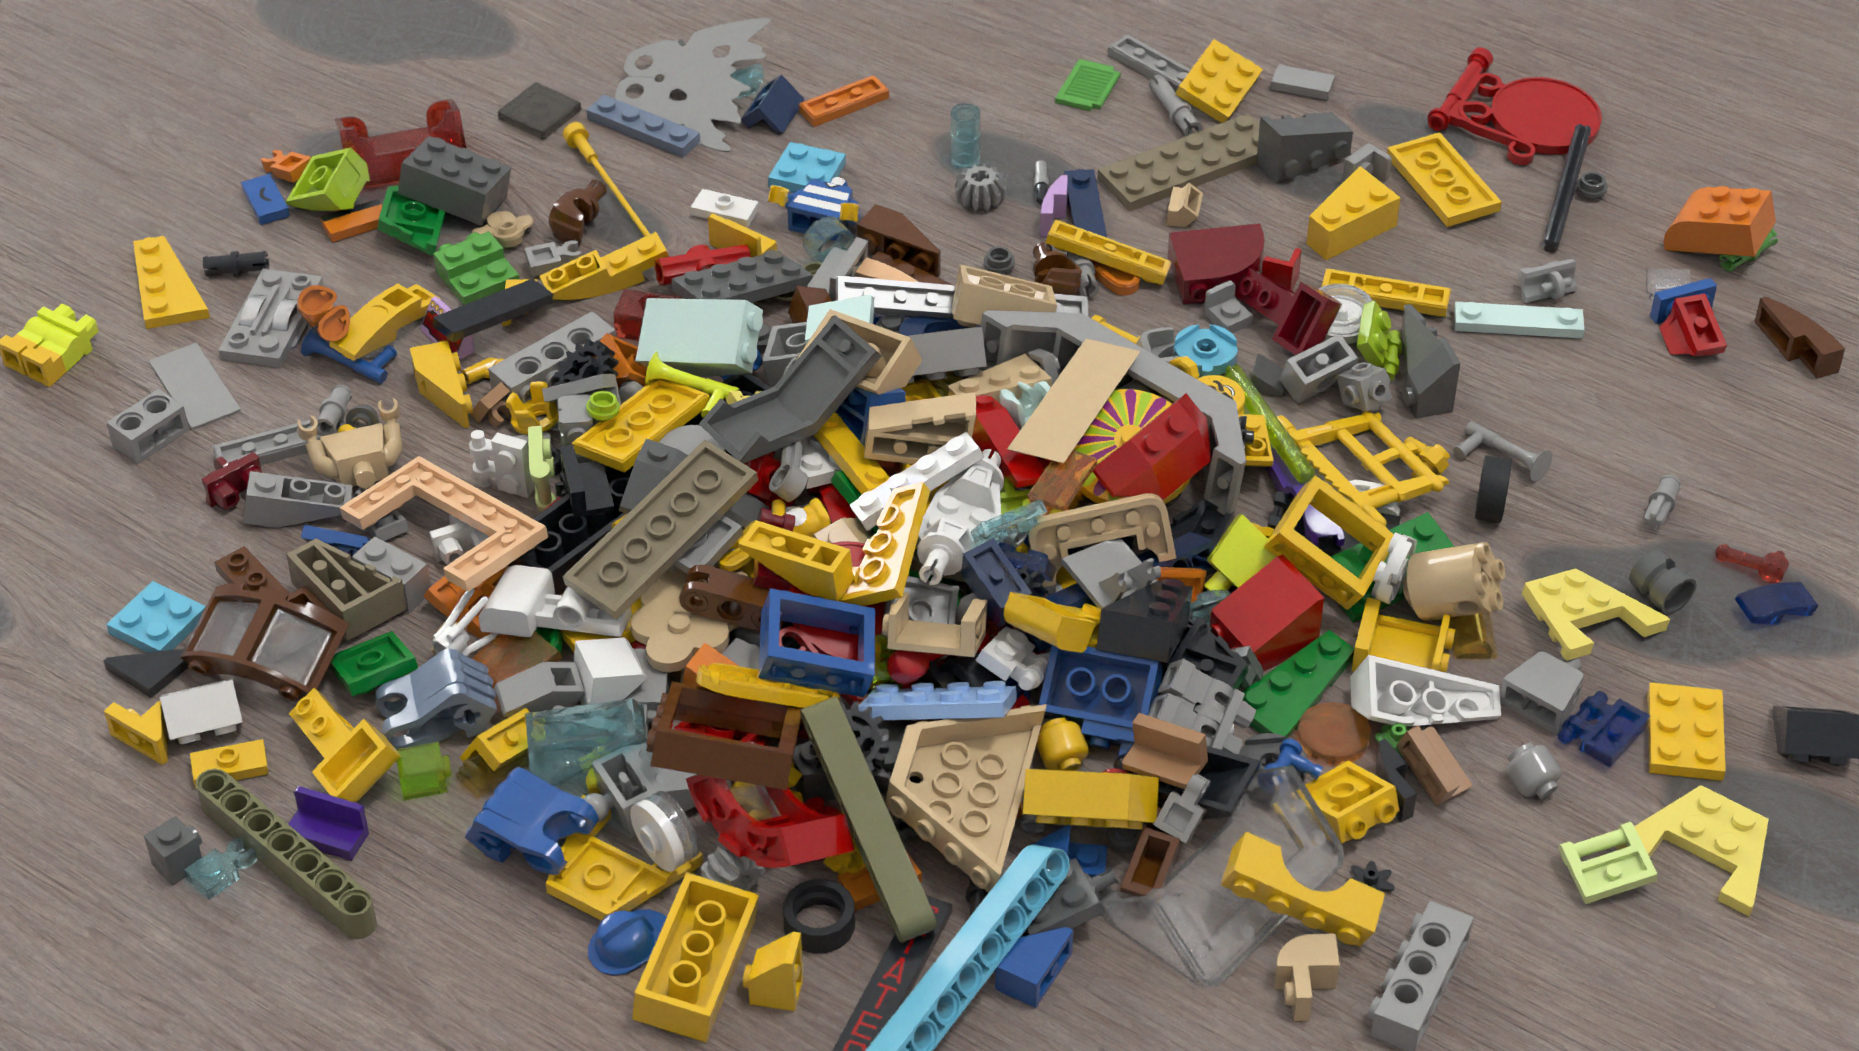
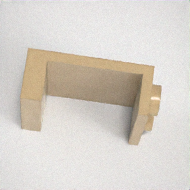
M903 592V596L898 598L896 603L891 604L889 615H884L882 634L883 636H888L887 649L974 657L986 635L987 600L973 599L961 620V625L908 620L909 593Z

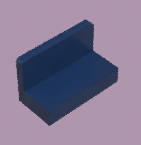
M780 74L762 87L742 116L741 121L749 128L761 119H764L777 134H781L798 111L799 104L804 102V97Z
M994 538L963 554L962 577L978 599L987 600V613L998 628L1005 624L1004 608L1009 593L1015 592L1032 596V592Z

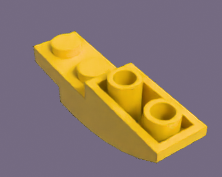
M657 232L603 257H600L597 250H594L539 277L544 287L553 293V299L574 300L598 297L645 281L642 272L654 267L655 260L669 257Z
M396 284L373 298L350 318L347 334L338 341H330L329 346L340 352L344 357L355 361L396 340L398 329L425 316L431 299L436 295L417 284L409 288Z

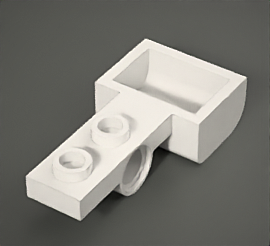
M512 565L505 570L490 595L488 602L479 614L480 629L483 632L530 638L536 627L621 637L632 616L630 606L616 620L569 587L566 588L563 595H555L552 573L548 569Z

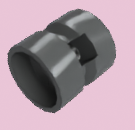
M1660 549L1652 550L1641 557L1632 568L1629 576L1630 583L1643 595L1649 594L1650 601L1666 615L1673 614L1685 606L1692 598L1697 586L1696 580L1682 568L1677 567L1676 562Z

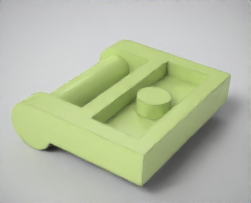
M542 426L528 427L529 470L531 479L535 484L536 506L540 512H543L556 499L550 490L549 478L555 476L554 459L551 454L550 438L544 439Z
M1632 822L1619 825L1618 830L1572 844L1571 841L1559 844L1561 858L1568 867L1585 904L1657 881L1658 874ZM1621 844L1628 846L1583 862L1580 860L1581 857Z

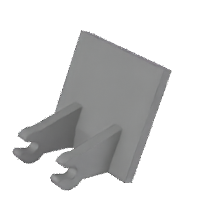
M1122 538L1101 542L1064 557L1061 561V564L1100 609L1156 582V579L1161 576L1160 566L1152 568L1153 558L1142 563Z

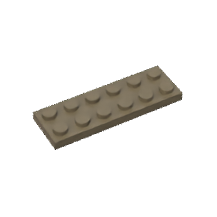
M1249 113L1102 167L1098 169L1097 179L1129 211L1136 210L1170 197L1173 187L1183 188L1188 183L1196 187L1256 164L1260 124Z
M704 440L563 576L565 585L617 620L758 481L757 472L709 441Z

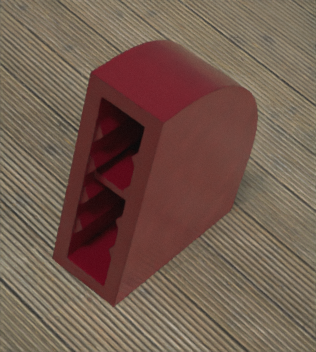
M1260 223L1169 233L1167 257L1172 262V273L1183 305L1204 303L1207 290L1228 281H1232L1235 284L1236 295L1249 268L1261 273L1265 240Z

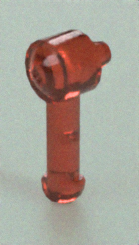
M1721 544L1715 550V556L1719 561H1729L1758 570L1760 577L1769 583H1779L1782 581L1789 567V562L1785 558L1783 551L1768 553L1763 558L1729 548L1728 544Z

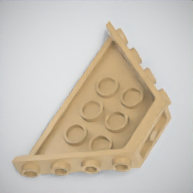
M1047 704L1038 706L1027 705L1018 709H1011L1002 718H957L932 722L921 721L907 725L896 759L885 805L894 816L903 819L916 831L921 839L930 842L943 853L948 862L957 865L971 877L976 886L985 889L988 893L1000 879L1024 791L1025 769H1030ZM911 776H918L922 779V782L913 783L909 778Z

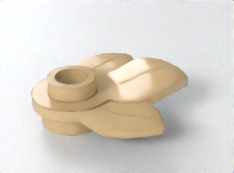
M498 211L488 216L487 225L472 230V233L483 234L489 231L502 247H513L523 241L524 230L531 227L534 221L530 215L515 217L511 212Z

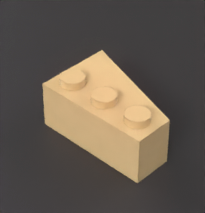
M976 392L870 407L865 433L864 458L915 464L920 458L930 455L946 445L954 437L967 432L972 438L976 418Z

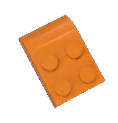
M1726 186L1697 189L1688 197L1664 236L1665 250L1755 257L1776 222L1772 191L1759 190L1757 188L1737 189Z

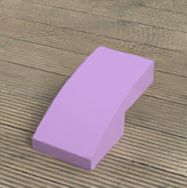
M1061 175L1051 185L1044 197L1040 213V237H1047L1053 225V218H1066L1068 175Z

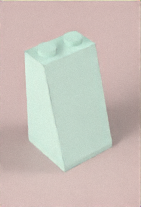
M647 298L635 361L648 367L653 354L657 351L660 360L667 366L699 377L752 373L753 364L757 358L759 331L763 324V310L747 300Z

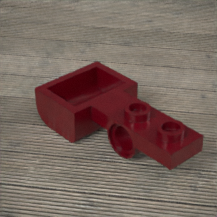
M1250 268L1235 297L1277 323L1279 326L1272 340L1295 355L1324 342L1342 306L1341 302L1320 289L1300 282L1296 292Z

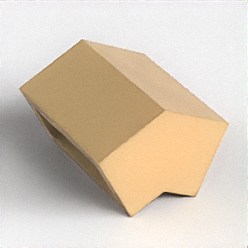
M1190 183L1186 184L1183 188L1173 187L1168 207L1167 225L1186 228L1198 218L1203 193Z

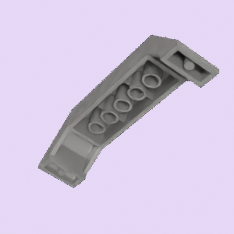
M987 310L982 313L981 327L987 364L985 367H978L982 371L1025 353L1028 355V352L1040 348L1056 356L1060 364V373H1058L1060 375L1086 338L1141 351L1115 390H1141L1160 396L1172 404L1185 393L1188 394L1207 418L1211 461L1201 469L1206 489L1204 499L1219 507L1217 511L1223 515L1226 512L1229 514L1234 512L1233 516L1235 515L1246 464L1236 401L1082 313Z

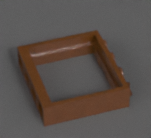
M672 682L669 694L662 693L656 717H654L652 728L649 730L646 751L653 752L650 766L787 790L801 719L800 710L802 708L733 697L705 687ZM674 720L781 739L779 748L673 730L672 726Z

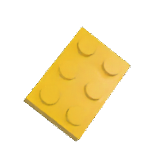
M1213 39L1179 85L1175 94L1223 123L1229 120L1263 69L1231 50L1228 46Z
M1650 682L1647 692L1649 773L1723 781L1726 772L1723 690Z

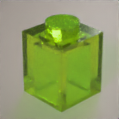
M439 742L396 749L401 755L397 760V767L404 801L448 793L445 778L452 777L449 755L441 756Z

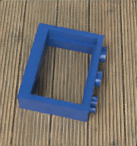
M770 588L761 610L758 678L865 697L874 677L875 608ZM780 620L858 635V661L779 646Z

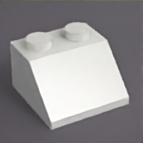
M233 678L160 696L170 740L178 738L179 744L200 740L201 732L213 729L215 736L237 731L236 724L243 722Z

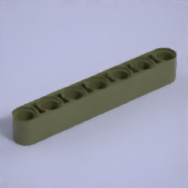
M835 696L801 709L800 714L806 732L842 814H846L850 832L900 943H903L937 929L932 908L839 700Z
M209 769L197 777L196 788L205 815L344 934L354 939L366 938L375 931L377 927L372 896L366 889L225 771Z

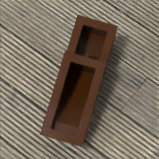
M1766 296L1760 298L1754 322L1788 362L1800 359L1816 379L1839 373L1845 348L1829 332L1804 314Z
M1157 807V817L1162 808ZM1147 823L1137 843L1120 891L1157 903L1176 863L1183 842L1180 841V838L1174 837L1154 826V823Z

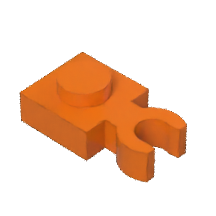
M273 150L274 158H262L260 160L264 170L272 172L274 177L296 182L299 180L311 157L293 151L285 156L282 151Z

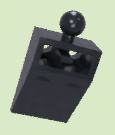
M1207 746L1208 761L1199 775L1211 782L1197 805L1206 809L1201 820L1231 817L1260 768V760ZM1127 753L1120 755L1115 760L1113 768L1124 770L1128 774L1140 775L1123 769L1122 760ZM1159 781L1157 807L1163 808L1171 792L1174 791L1182 796L1185 789Z

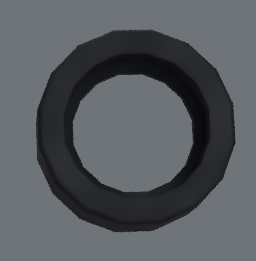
M1488 455L1484 457L1475 519L1502 522L1511 473V459Z
M811 879L800 883L788 892L783 902L784 932L786 935L791 932L801 933L803 951L814 954L837 950L851 939L855 930L854 899L849 890L838 882L827 879ZM825 904L836 908L842 913V917L836 923L823 928L809 927L797 920V914L804 908L812 905Z

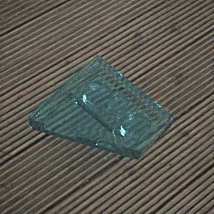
M1042 499L981 522L970 533L975 545L987 542L992 538L998 543L1008 538L1010 534L1023 533L1038 526L1037 519L1047 513Z

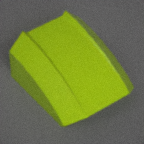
M352 148L312 156L286 200V204L316 211L354 208L353 204L366 181H370L367 163Z

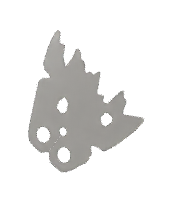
M748 19L694 32L685 46H681L677 41L663 40L632 51L624 65V71L628 74V77L619 82L615 98L679 125L684 124L685 127L699 132V144L720 151H730V146L722 141L726 134L716 129L711 120L741 122V117L737 114L738 107L732 102V99L737 98L739 93L748 91L751 88L730 77L736 71V68L731 65L736 61L766 57V54L762 52V46L750 43L748 40L770 23L771 19ZM730 46L729 54L725 57H715L712 53V50L716 47ZM650 56L653 59V64L648 69L640 70L636 68L635 62L639 57ZM657 75H664L663 81H655V77ZM633 84L643 86L644 92L640 97L633 99L627 97L626 90L629 86ZM680 89L687 94V99L681 101L669 99L670 92Z

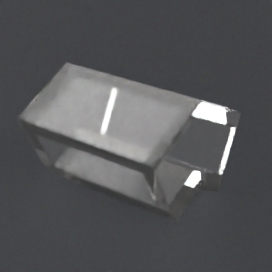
M1646 269V291L1649 301H1653L1655 292L1691 283L1690 269Z

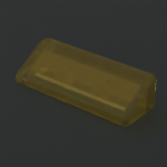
M1490 612L1450 618V627L1456 629L1453 645L1457 659H1493L1498 657Z

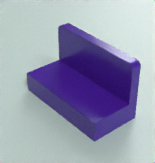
M298 786L294 791L298 810L288 825L319 851L352 861L369 835L364 807L358 803Z

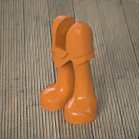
M311 285L304 288L297 298L298 312L306 319L310 327L317 326V331L321 338L327 341L340 340L347 334L350 326V313L347 307L344 305H332L337 299V295L332 289Z

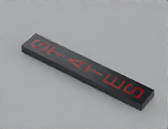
M926 895L936 919L937 929L903 943H900L896 934L894 935L832 1051L867 1050L909 996L952 914L951 903Z

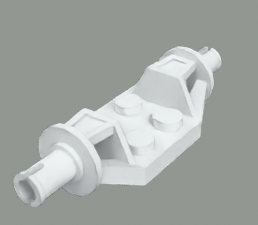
M991 449L982 451L984 458L955 475L936 492L923 516L916 543L917 555L923 564L919 571V576L923 582L926 583L929 576L933 575L929 585H936L941 581L942 575L946 576L957 573L961 570L963 554L993 538L1001 519L1000 491L1004 486V477L999 469L1001 457L996 451H994L991 459L988 458Z

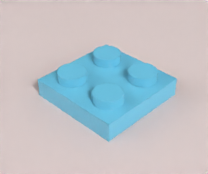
M790 142L770 173L768 186H781L790 192H796L803 189L811 180L816 179L830 183L833 178L840 175L844 168L846 154Z
M152 581L115 615L106 626L110 635L147 653L169 651L176 648L195 629L206 606Z

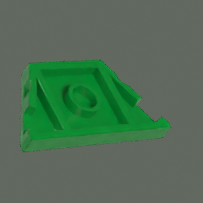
M399 185L388 186L378 219L377 230L433 256V253L437 250L446 212L398 194Z

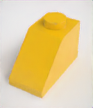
M791 932L756 950L753 964L746 965L743 975V988H748L749 1004L789 1011L796 1010L804 981L801 933Z

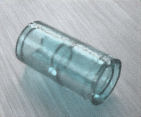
M961 103L955 105L950 111V161L958 169H971L973 164L978 166L980 163L981 112L973 104Z

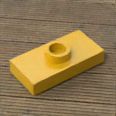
M263 739L190 753L195 788L197 777L209 769H221L235 780L269 774Z

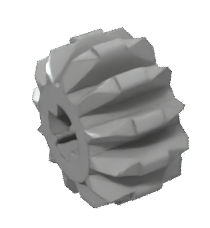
M973 164L971 169L962 168L961 174L956 176L955 196L957 202L963 204L964 209L973 208L975 212L983 209L988 212L990 207L998 208L999 203L1004 201V196L1006 195L1004 174L998 172L997 167L987 168L986 164L983 166Z
M717 846V850L713 854L708 855V861L702 865L700 877L749 891L753 885L758 884V878L764 874L765 869L755 865V861L745 856L737 857L725 846Z

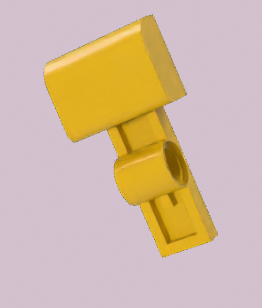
M1015 592L1009 593L1004 608V618L1007 623L1062 650L1082 653L1086 650L1087 646L1097 648L1101 616L1100 608L1083 604L1081 609L1059 605L1042 597Z
M315 688L299 700L297 705L288 713L325 758L312 773L331 796L357 803L401 757L399 752L380 731L365 719L354 728L334 709L324 695Z

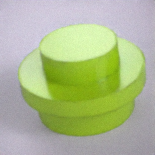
M598 391L593 393L587 401L586 412L598 421H608L619 414L620 404L613 393Z

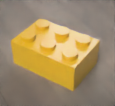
M1025 769L1023 814L1036 815V823L1143 830V822L1154 823L1157 819L1159 778L1120 773Z

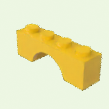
M1245 832L1232 847L1221 882V886L1232 890L1239 897L1253 899L1266 905L1268 909L1275 913L1287 914L1302 921L1305 926L1311 929H1320L1329 934H1335L1339 941L1359 947L1375 933L1385 893L1352 878L1342 887L1333 891L1320 892L1311 890L1297 882L1288 872L1282 858L1280 846L1248 832Z

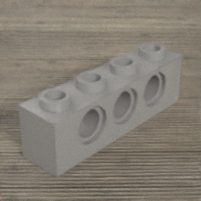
M591 311L488 368L491 390L502 382L510 390L504 401L514 392L522 403L525 404L528 400L532 399L530 392L531 382H546L548 387H552L559 382L554 377V374L562 369L558 363L568 359L566 356L567 351L575 352L576 344L580 343L584 346L587 339L594 343L596 340L600 341L606 333L616 337V330Z
M1433 901L1429 902L1424 914H1416L1410 929V934L1413 936L1410 942L1403 940L1398 950L1396 962L1399 964L1396 970L1389 968L1382 984V990L1385 991L1382 998L1375 996L1371 1003L1367 1016L1368 1019L1373 1020L1370 1037L1405 1051L1417 1050L1468 945L1473 916Z

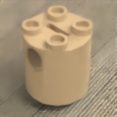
M1488 542L1414 553L1408 562L1407 576L1403 578L1404 596L1418 617L1424 622L1443 619L1444 614L1458 617L1502 610L1503 597L1500 589V580L1505 578V566L1501 559H1495Z

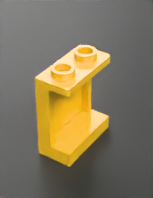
M1367 597L1354 648L1353 672L1368 655L1447 673L1450 654L1444 653V650H1452L1456 630L1449 628L1451 615H1443L1441 626L1379 615L1381 601Z

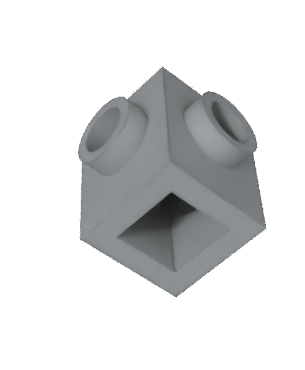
M1364 362L1337 374L1343 405L1361 409L1362 412H1372L1378 410L1381 404L1392 399L1390 378L1384 368Z

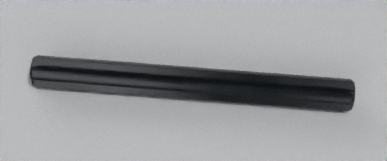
M1578 124L1575 126L1542 242L1544 250L1555 252L1559 248L1591 133V128L1588 125Z

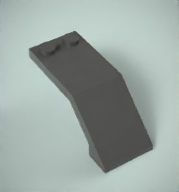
M834 315L774 387L732 404H728L720 398L699 425L735 459L744 464L816 434L882 355L840 318Z

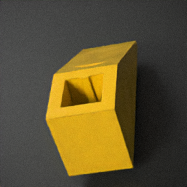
M448 340L410 348L413 372L419 393L462 427L469 428L468 414L473 413L470 394L463 395L464 392H467L464 374H457L458 371H461L458 353H451Z

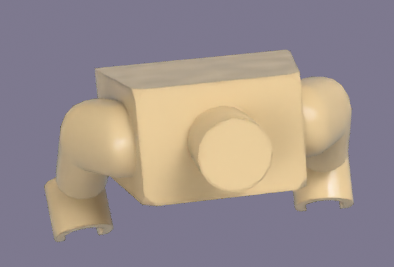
M393 398L394 407L389 411L384 410L382 400L378 402L381 418L386 421L385 425L379 423L321 436L319 440L316 438L318 433L317 419L312 415L310 416L312 427L308 429L302 427L301 421L298 419L297 433L302 440L308 442L305 446L315 471L327 478L335 479L337 483L353 485L352 487L359 486L361 488H369L376 481L383 480L389 476L388 467L394 465L402 453L400 424L396 423L400 416L397 400Z

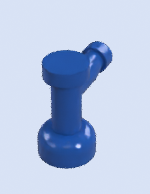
M1285 739L1279 747L1280 755L1275 763L1267 764L1260 774V780L1269 790L1282 792L1287 789L1291 781V774L1288 770L1290 767L1311 775L1310 777L1315 780L1318 779L1323 767L1318 764L1315 765L1307 758L1301 756L1303 749L1296 740Z

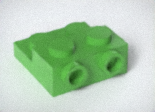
M489 231L483 234L471 233L465 241L455 245L444 244L437 252L433 253L436 273L463 305L504 290L506 280L520 279L517 271L505 259L503 247Z

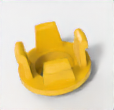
M537 381L530 383L532 399L528 400L525 404L522 403L514 392L507 398L506 407L510 410L511 424L516 432L528 434V427L542 426V431L545 432L559 421L556 402L544 401L542 389L548 387L546 382ZM547 414V417L543 420L538 421L536 418L538 415Z

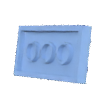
M1003 681L986 682L983 684V687H969L968 682H954L948 684V688H934L932 683H917L912 685V689H898L897 684H881L876 686V689L861 702L858 711L863 712L870 706L872 708L871 718L874 719L882 716L883 720L1002 718L1006 716L1017 701L1016 686H1005Z

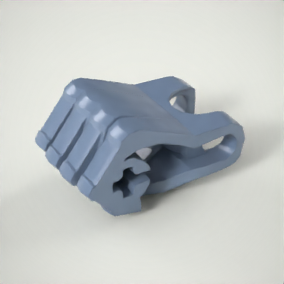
M448 648L442 650L411 674L381 685L376 690L375 703L381 714L387 717L382 725V734L398 752H402L428 743L445 740L461 729L466 731L468 738L485 731L487 724L497 709L494 701L496 692L492 688L493 680L488 675L487 666L482 662L459 653L456 649ZM394 696L401 698L393 702L386 701V699ZM408 730L405 735L392 736L396 732Z

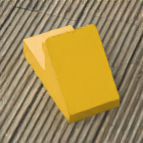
M158 701L142 716L133 709L127 710L115 702L104 710L111 736L161 765L168 761L167 726L161 701Z

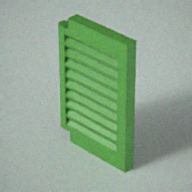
M1079 59L1055 97V103L1091 111L1092 108L1101 109L1121 73L1115 71V67Z

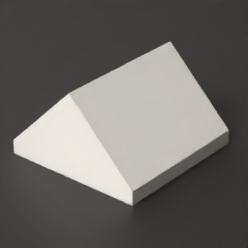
M625 637L575 641L574 662L585 690L579 701L585 713L604 717L647 679L634 650Z

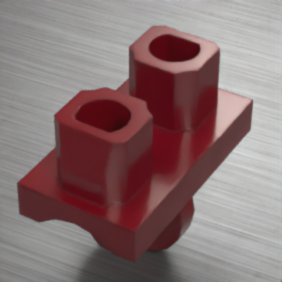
M252 452L230 463L221 456L215 459L214 466L216 470L201 479L206 491V502L210 507L219 504L225 510L236 506L240 501L239 493L248 487L250 471L263 473L260 459L256 453Z

